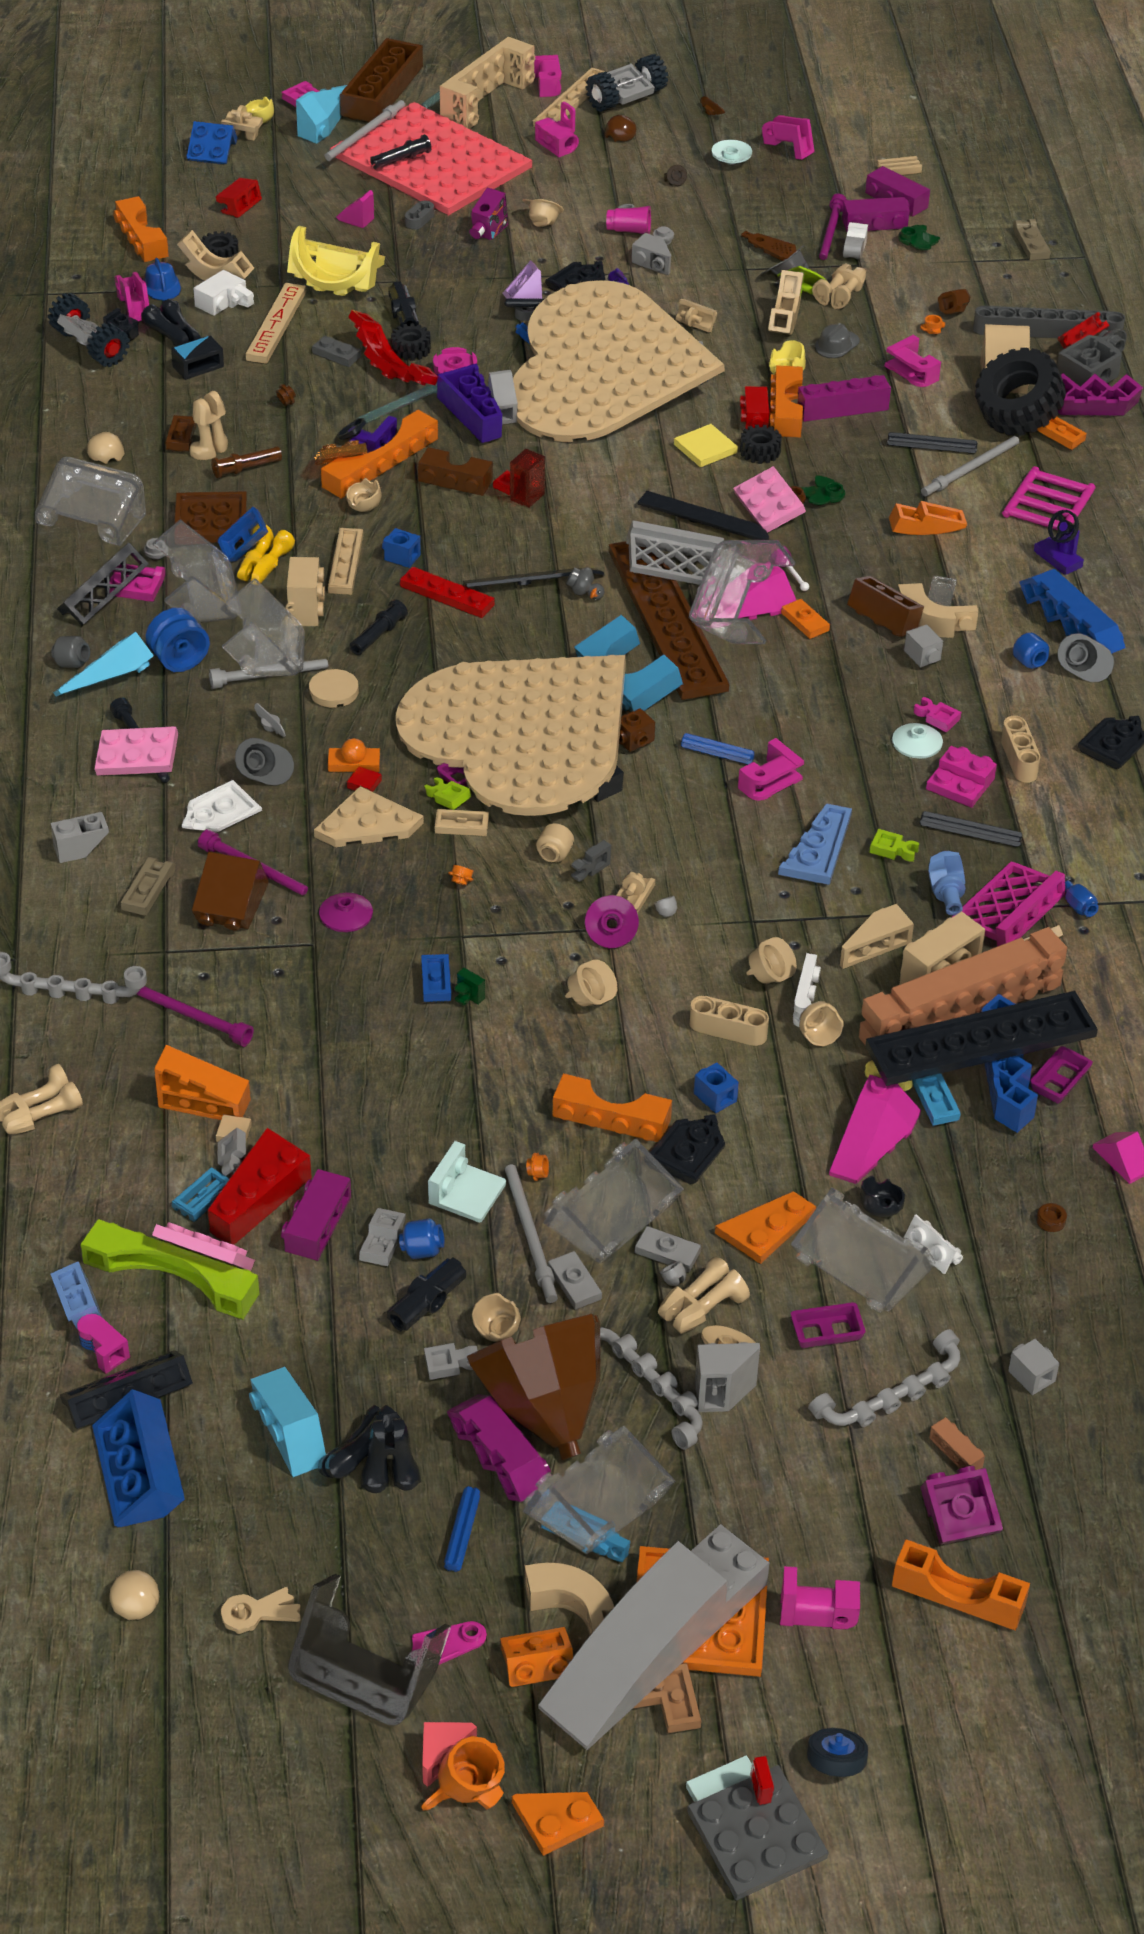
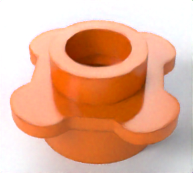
M928 315L925 317V322L921 325L920 329L929 334L941 333V328L945 327V322L938 315Z

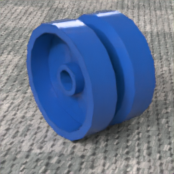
M171 608L161 612L149 624L145 635L146 643L166 669L173 672H184L195 667L206 656L210 646L209 636L193 615L183 608Z

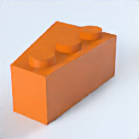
M165 1045L154 1068L159 1108L221 1120L223 1115L243 1117L251 1100L249 1080L168 1045Z

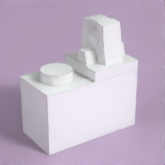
M225 270L220 271L194 287L195 307L213 316L227 307L233 308L238 304L250 307L254 304L253 292L246 288V280Z

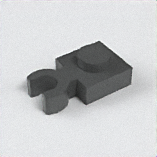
M603 840L590 847L585 852V858L582 860L577 859L571 864L576 869L571 874V877L580 882L588 874L593 876L611 864V844Z

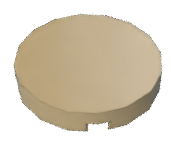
M325 670L312 677L309 682V692L312 700L321 706L336 708L338 704L346 706L352 703L359 694L358 680L353 674L344 670Z

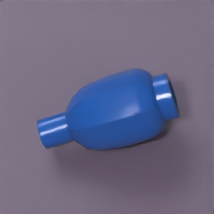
M1065 881V899L1070 907L1079 915L1094 916L1099 909L1098 901L1094 894L1081 884L1073 885L1070 881Z

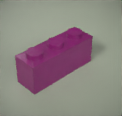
M884 166L867 175L866 194L876 199L905 197L910 210L909 215L912 217L928 208L930 189Z
M905 197L843 200L842 221L846 232H848L849 222L867 224L868 231L902 229L903 227H908L910 210Z
M318 1169L313 1179L307 1181L304 1196L301 1200L296 1201L290 1222L286 1221L282 1228L281 1238L284 1239L285 1252L316 1261L319 1260L351 1199V1178Z

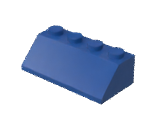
M132 1389L92 1425L113 1521L117 1527L164 1518L185 1500L161 1399Z

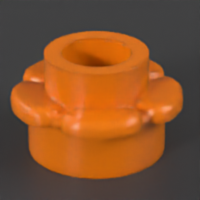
M453 865L452 871H449L448 874L452 876V882L466 886L468 881H473L472 875L474 871L459 865Z
M533 1153L532 1157L527 1159V1174L533 1176L534 1181H538L539 1178H547L549 1162L546 1155Z

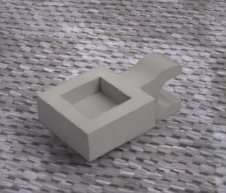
M239 1128L234 1129L218 1141V1164L222 1166V1173L225 1176L230 1172L234 1174L241 1164L240 1160L246 1155V1133Z
M454 1343L424 1348L429 1379L459 1375V1367L473 1370L467 1356L477 1352V1346H468L455 1350Z

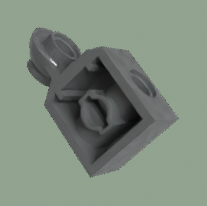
M1122 329L1103 330L1098 336L1088 335L1062 350L1058 354L1057 362L1060 375L1064 373L1078 386H1082L1094 374L1106 383L1119 376L1121 353L1125 348L1127 333Z

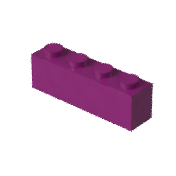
M884 375L831 381L822 384H809L798 388L797 404L803 406V422L889 410L891 387Z

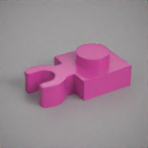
M926 697L921 699V706L919 704L914 705L915 715L926 717V723L945 732H948L961 718L960 711L942 702L934 705Z

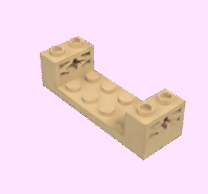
M507 37L440 85V115L471 129L479 120L478 101L502 83L522 90L529 86L535 79L534 45Z

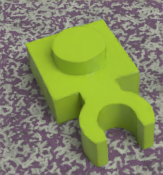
M436 777L434 778L435 786L425 785L427 796L434 797L436 803L451 810L456 809L471 797L469 788L454 781L444 784L443 779Z
M878 829L870 845V853L893 860L899 855L909 862H914L915 853L919 851L918 842L912 840L905 842L903 841V835Z

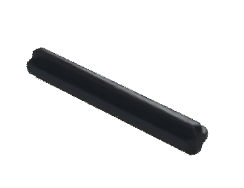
M894 432L888 434L887 440L889 446L970 454L977 452L978 445L976 440Z
M923 811L920 819V825L1014 847L1020 846L1023 837L1022 832L928 811Z

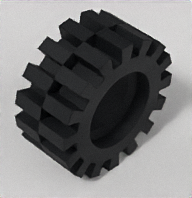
M215 231L213 234L207 233V236L204 235L200 239L205 247L218 257L229 258L239 252L238 238L229 232L225 234L224 231L220 233Z
M403 324V327L398 326L397 330L393 329L391 333V347L400 359L404 357L406 361H408V358H411V361H415V358L420 360L422 356L427 357L428 353L430 354L431 352L430 331H427L426 327L422 328V325L419 324L417 327L414 324H411V326H407V324Z
M755 425V428L749 426L748 430L744 429L743 433H741V456H745L744 459L747 461L751 459L752 463L759 461L758 464H762L763 461L770 463V459L775 461L776 457L779 458L781 453V434H779L778 430L774 431V428L771 426L769 429L767 425H763V427Z

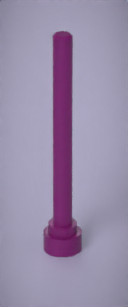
M834 194L830 200L829 206L832 212L819 254L821 260H826L828 257L840 212L843 211V200H847L842 194Z
M210 829L204 830L198 839V847L206 852L218 851L225 855L256 860L221 842L222 840L219 838V835ZM261 862L269 879L302 896L307 893L308 887Z
M145 986L137 993L140 997L229 1034L232 1042L242 1047L247 1046L253 1037L254 1029L246 1023L231 1024Z

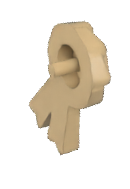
M284 1587L259 1600L245 1594L232 1596L227 1599L221 1608V1617L225 1628L238 1634L253 1631L260 1620L301 1621L299 1614L300 1604H294V1597L288 1594V1587Z

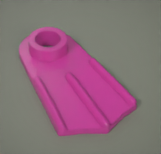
M469 1621L413 1634L412 1657L420 1662L426 1670H429L482 1646L487 1637L486 1629L478 1622ZM473 1630L477 1634L475 1636H468L466 1632Z

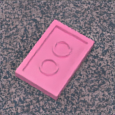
M774 466L733 488L735 495L756 523L762 526L767 533L806 512L802 502Z
M155 727L102 730L95 764L97 776L172 772L178 738L177 728Z
M169 1222L166 1227L156 1224L152 1236L249 1271L252 1270L255 1261L246 1256L247 1250Z

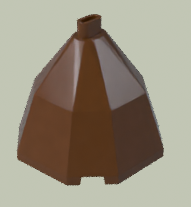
M594 1314L533 1329V1339L516 1344L513 1337H509L467 1356L470 1366L502 1411L551 1447H558L562 1460L581 1454L577 1440H580L601 1380L600 1321L598 1315Z

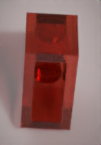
M524 449L510 462V500L530 508L545 494V456L529 449Z

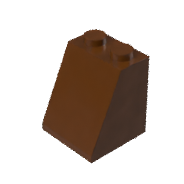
M208 852L192 908L196 920L207 926L220 924L230 930L238 931L240 928L248 930L269 882L261 862Z

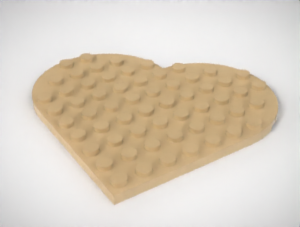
M587 281L569 284L565 288L548 295L536 307L530 317L528 337L530 347L535 356L524 363L513 377L518 403L517 422L524 429L541 438L545 435L553 437L554 441L573 442V439L584 437L587 440H592L623 427L724 372V364L639 289L614 281Z
M625 655L461 662L457 665L441 669L417 682L400 701L396 712V726L399 738L405 743L408 751L420 759L423 757L431 759L435 765L446 763L449 764V767H463L468 787L473 790L478 800L489 807L495 805L502 808L505 813L524 816L546 815L565 811L568 809V805L579 800L584 803L599 793L598 788L604 782H609L615 772L618 759L625 680Z

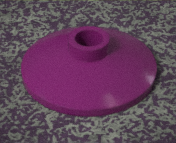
M339 893L330 896L321 904L319 916L322 923L331 930L353 932L365 927L371 921L373 908L371 903L361 895Z
M615 895L597 899L591 904L585 916V928L589 937L597 945L604 948L614 949L628 944L635 937L639 926V918L635 907L625 898ZM614 920L617 922V926L609 928L607 922Z

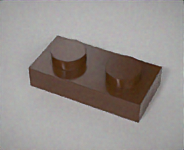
M173 416L166 439V450L189 451L197 425L192 416Z

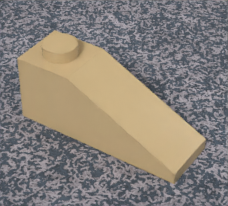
M897 904L874 912L842 946L841 968H847L912 942L914 923Z

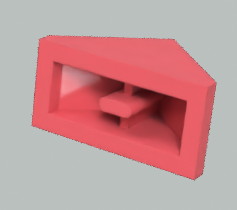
M424 1722L422 1767L423 1783L427 1787L438 1779L440 1763L449 1749L461 1739L471 1736L477 1737V1727L473 1723Z

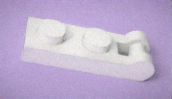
M806 953L795 997L793 1023L798 1027L801 1013L807 1006L811 1005V1002H814L816 986L813 985V982H819L821 967L816 966L817 955Z

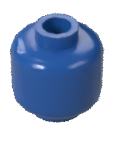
M1032 632L1025 633L1014 643L1013 655L1025 667L1035 669L1044 665L1048 660L1049 646L1037 634Z
M432 1219L407 1222L403 1233L399 1234L401 1250L406 1251L409 1257L415 1260L437 1256L440 1248H443L445 1244L442 1226L436 1224Z

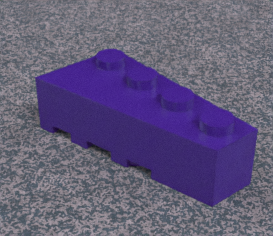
M477 363L438 374L437 398L481 443L501 438L503 414L496 400L491 397V391L488 386L486 387L484 377L479 373Z

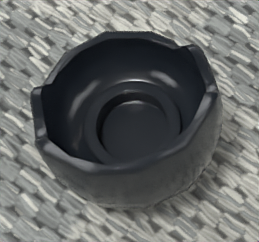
M869 1176L862 1181L860 1200L864 1209L869 1214L878 1217H888L896 1215L903 1209L905 1193L901 1187L891 1183L890 1179L878 1183L874 1176Z

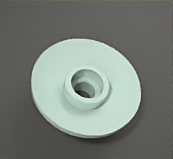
M723 140L713 145L712 155L719 161L727 164H736L748 160L752 156V149L742 141Z
M910 723L895 730L892 743L899 753L907 757L922 759L936 755L942 748L943 739L941 734L931 726Z

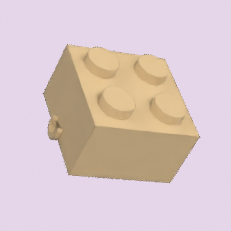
M290 557L287 581L288 604L285 607L288 611L289 626H318L319 616L324 615V602H320L325 601V586L322 583L324 582V567L319 566V557Z

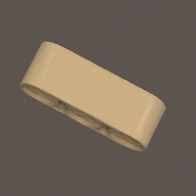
M1008 716L1004 720L1001 744L1016 779L1024 783L1033 782L1038 775L1039 751L1026 721L1019 716Z
M697 996L691 1001L689 1025L694 1031L753 1046L762 1045L766 1042L769 1016L765 1011L708 996Z

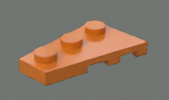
M793 1191L716 1225L715 1234L761 1264L816 1214V1206Z

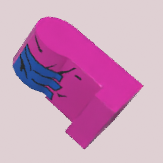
M87 1314L79 1319L77 1327L80 1344L85 1349L94 1351L97 1356L98 1367L105 1374L130 1358L128 1340L101 1316Z

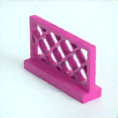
M1011 861L962 907V912L967 916L977 915L978 918L973 920L985 928L984 936L996 940L997 947L1021 938L1065 896V874L1055 871L1050 876ZM1012 872L1023 875L1013 878L1008 877ZM1034 882H1041V883H1042L1041 885H1038V886H1031V885H1030V883H1034ZM1026 884L1025 888L1012 889L1013 885ZM1006 886L1008 890L994 892L995 888ZM1029 895L1024 900L1016 901L1015 897ZM1011 898L1012 900L1010 902L997 903L998 899ZM991 900L993 902L990 905L979 906L980 902ZM1015 909V910H1014L1012 913H1010V914H1003V915H1001V912H1000V911H1004V910ZM996 912L997 914L996 916L982 917L984 913ZM1000 923L995 930L985 926Z

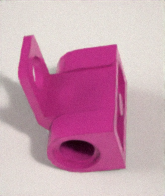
M561 102L560 121L549 117L535 122V140L557 157L570 154L577 148L579 138L574 134L575 108L567 102ZM566 109L570 113V119L566 115Z

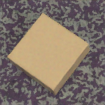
M223 1115L216 1134V1142L236 1128L246 1133L247 1140L251 1128V1119Z

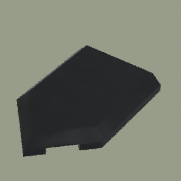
M594 261V264L582 265V262H572L546 279L545 283L548 288L558 291L569 284L605 281L603 261Z
M1129 716V719L1116 720L1115 717L1104 718L1078 743V748L1082 753L1114 769L1121 768L1144 745V731L1141 726L1140 717Z
M706 1115L704 1119L692 1121L688 1119L676 1120L646 1156L647 1161L652 1166L689 1184L696 1183L725 1147V1141L720 1133L716 1115Z

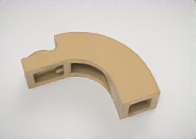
M193 230L188 232L177 243L189 259L185 265L204 281L222 270L245 279L254 269L242 251L229 258L214 255L205 247Z
M782 270L775 308L771 309L769 332L790 335L793 333L800 306L803 273Z
M922 583L898 584V592L924 606L918 627L928 625L939 637L954 638L955 631L976 630L978 619L977 605H939L926 596Z
M561 1563L525 1565V1588L530 1611L547 1608L570 1610L583 1619L590 1636L614 1608L613 1601L605 1587L592 1575L579 1568Z

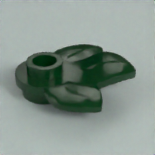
M926 225L903 227L898 234L899 241L904 245H911L920 250L931 249V246L939 242L940 237L927 233Z
M820 475L815 477V486L800 487L803 489L806 498L809 499V503L815 505L829 502L837 503L845 498V490L842 484Z

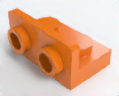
M565 1627L500 1638L501 1651L507 1665L508 1682L511 1687L558 1679L573 1659V1648Z

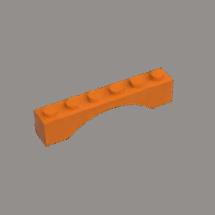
M416 410L402 419L398 433L384 446L363 455L337 458L322 467V488L342 499L346 496L348 488L354 483H361L364 478H367L369 481L373 480L438 440V420L420 410Z

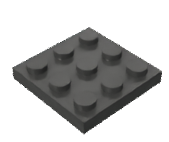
M779 1765L770 1768L774 1784L771 1803L762 1805L757 1803L750 1777L688 1805L687 1812L736 1901L828 1858V1850Z

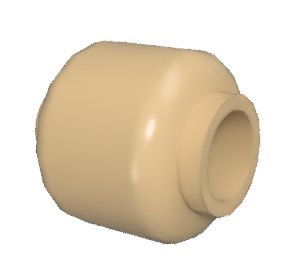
M549 824L543 829L536 842L537 851L548 862H561L572 849L574 836L564 825Z

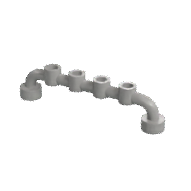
M0 952V979L9 985L22 987V992L25 995H34L39 989H48L49 995L52 998H61L65 995V991L75 992L76 998L80 1001H87L91 999L92 994L102 995L105 1003L114 1004L119 1000V997L136 995L147 983L146 971L140 966H132L125 970L124 981L126 986H118L115 981H106L103 984L91 983L87 978L69 981L64 980L60 975L40 978L32 972L14 975L9 972L12 967L10 956L5 952Z
M600 1327V1340L608 1342L618 1358L624 1357L631 1364L632 1370L638 1377L644 1376L651 1383L653 1391L658 1396H665L672 1403L674 1411L679 1416L685 1415L689 1419L690 1424L682 1422L672 1429V1437L677 1446L686 1450L696 1444L698 1441L697 1434L701 1431L703 1422L701 1415L695 1409L698 1406L695 1395L690 1391L682 1395L675 1390L677 1388V1380L672 1373L666 1372L660 1376L655 1371L657 1362L652 1354L646 1353L640 1357L635 1352L637 1343L632 1335L626 1334L620 1338L612 1330Z
M951 1329L940 1333L934 1339L933 1346L941 1355L948 1354L946 1361L941 1364L940 1362L932 1364L925 1372L917 1376L911 1375L907 1377L900 1385L892 1389L885 1388L875 1398L867 1402H858L846 1413L841 1414L834 1411L836 1403L828 1393L816 1397L808 1408L816 1419L824 1418L829 1423L837 1426H846L857 1421L861 1427H866L876 1419L875 1411L883 1408L886 1414H891L901 1406L900 1398L907 1395L911 1401H916L925 1394V1385L932 1382L936 1388H940L947 1384L951 1379L948 1373L957 1368L960 1362V1351L957 1347L960 1339Z

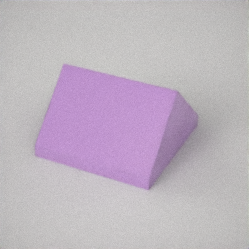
M530 260L504 290L503 295L506 299L542 298L541 271Z

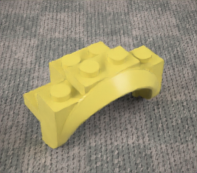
M298 226L290 243L288 273H293L294 277L305 278L307 280L306 285L313 286L314 290L333 291L335 295L345 296L353 291L354 287L357 291L366 292L375 286L377 268L383 266L385 256L379 255L380 243L372 242L369 252H363L305 239L306 227ZM311 257H316V263Z

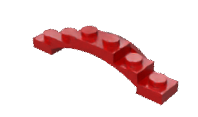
M351 310L348 318L355 323L354 327L358 329L356 336L366 348L364 355L370 359L371 365L382 370V375L389 379L399 378L405 382L415 381L424 386L426 383L436 385L438 376L429 367L411 363L410 366L406 365L390 346L382 326L368 314Z

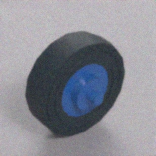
M841 1728L821 1729L814 1732L809 1738L807 1759L812 1767L829 1776H853L862 1772L866 1767L868 1745L855 1732Z

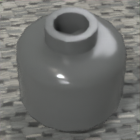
M61 636L55 641L51 654L57 665L62 668H80L90 657V647L80 636Z

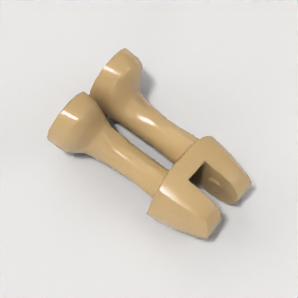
M843 264L834 271L830 283L820 279L813 285L812 292L815 299L824 306L828 305L831 300V305L834 309L845 307L850 302L851 292L853 290L858 292L862 289L866 278V270L857 267L853 271L851 265Z
M211 391L204 396V399L199 398L193 402V420L198 425L200 441L193 442L189 450L191 457L197 460L215 458L216 452L223 453L228 447L227 436L224 434L220 417L226 414V410L220 395L216 391Z
M56 1064L50 1067L48 1082L44 1086L21 1095L13 1093L0 1101V1121L8 1134L23 1133L35 1129L34 1121L42 1117L65 1110H74L82 1106V1098L75 1084L68 1082L67 1076L60 1064ZM45 1102V1103L40 1104V1105H38V1106L32 1107V1106H34V1105H36V1104Z
M717 1257L710 1259L705 1264L703 1273L689 1287L684 1290L678 1286L674 1287L661 1303L658 1314L666 1321L675 1319L673 1326L680 1334L706 1321L705 1315L723 1299L729 1297L736 1303H742L750 1297L749 1288L741 1275L734 1269L729 1272L728 1264L723 1259ZM713 1284L716 1285L698 1301L695 1299Z

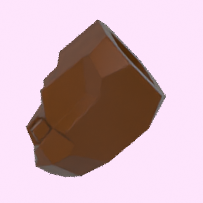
M958 289L942 293L938 297L940 311L946 315L964 312L971 298L968 290Z

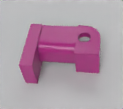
M558 55L535 56L534 73L535 77H538L539 96L553 97L560 95L562 73Z
M778 115L773 121L766 122L763 125L764 144L777 145L782 141L793 142L795 158L801 160L814 153L810 119Z
M132 272V277L122 278L121 275H115L117 297L120 301L126 302L127 315L142 321L141 312L149 306L146 282L139 277L137 272Z
M911 335L887 347L886 352L895 358L885 362L886 368L893 370L917 387H926L939 381L941 362L931 355L924 358L918 355L920 338Z
M775 738L768 742L767 763L759 766L752 762L739 769L738 789L752 800L761 801L768 799L773 794L803 780V776L795 769L804 765V760ZM755 789H761L763 791L757 792L755 791Z
M784 1566L780 1603H782L780 1625L832 1627V1629H849L854 1627L858 1623L860 1613V1581L835 1580L834 1588L797 1586V1567Z

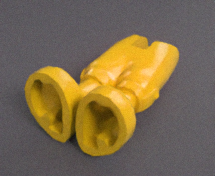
M259 524L253 529L252 535L260 528ZM266 525L268 533L256 543L255 549L246 553L238 570L237 578L248 581L251 577L253 584H261L271 571L278 566V558L292 550L295 544L293 535L286 530H280L274 538L272 530Z

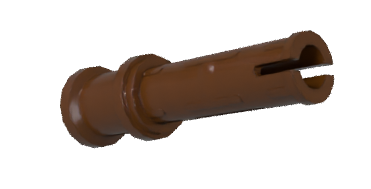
M278 446L244 455L232 453L229 457L221 459L217 457L212 458L211 466L214 476L218 479L222 475L229 473L239 474L245 468L281 461L282 453ZM266 456L265 458L251 461V459Z

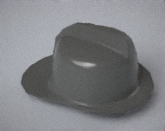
M799 248L788 259L769 268L760 275L769 270L777 275L782 270L787 271L797 266L808 269L809 266L800 251L801 248Z
M842 323L831 324L822 330L820 338L815 343V349L823 357L838 358L855 348L859 344L860 338L855 333L848 331Z
M1080 633L1071 634L1065 637L1059 645L1058 660L1061 666L1081 679L1089 682H1100L1112 673L1114 658L1110 650L1092 638Z
M258 738L246 739L239 744L235 752L236 767L241 774L252 780L276 786L285 783L293 773L294 762L291 754L285 748Z

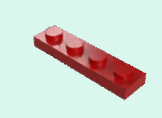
M412 567L400 579V587L480 618H483L495 605L494 597L416 567Z

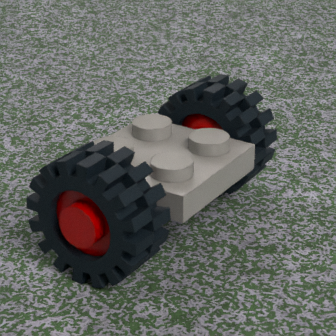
M64 293L62 298L60 296L56 298V303L54 301L51 303L53 308L48 310L51 313L48 314L49 324L64 336H76V341L86 345L89 350L87 351L88 354L101 365L112 367V363L117 365V360L122 361L124 359L122 357L123 354L127 355L128 352L125 349L130 347L128 335L112 323H103L101 328L94 322L87 321L86 319H90V314H88L90 308H88L87 303L75 294L68 293L67 295Z

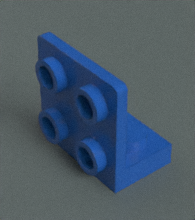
M194 121L187 159L190 161L227 164L230 145H236L238 138L234 126Z

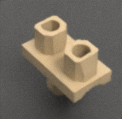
M240 105L237 110L232 109L231 112L229 111L226 118L222 119L221 124L233 125L237 136L241 130L245 131L246 139L255 140L258 136L259 128L263 124V118L252 116V113L247 112L246 106Z
M680 299L679 311L675 320L689 327L692 326L706 332H712L717 311L686 299Z
M630 872V874L625 876L622 882L623 885L616 896L628 900L635 907L638 914L655 886V879L643 878L640 873Z

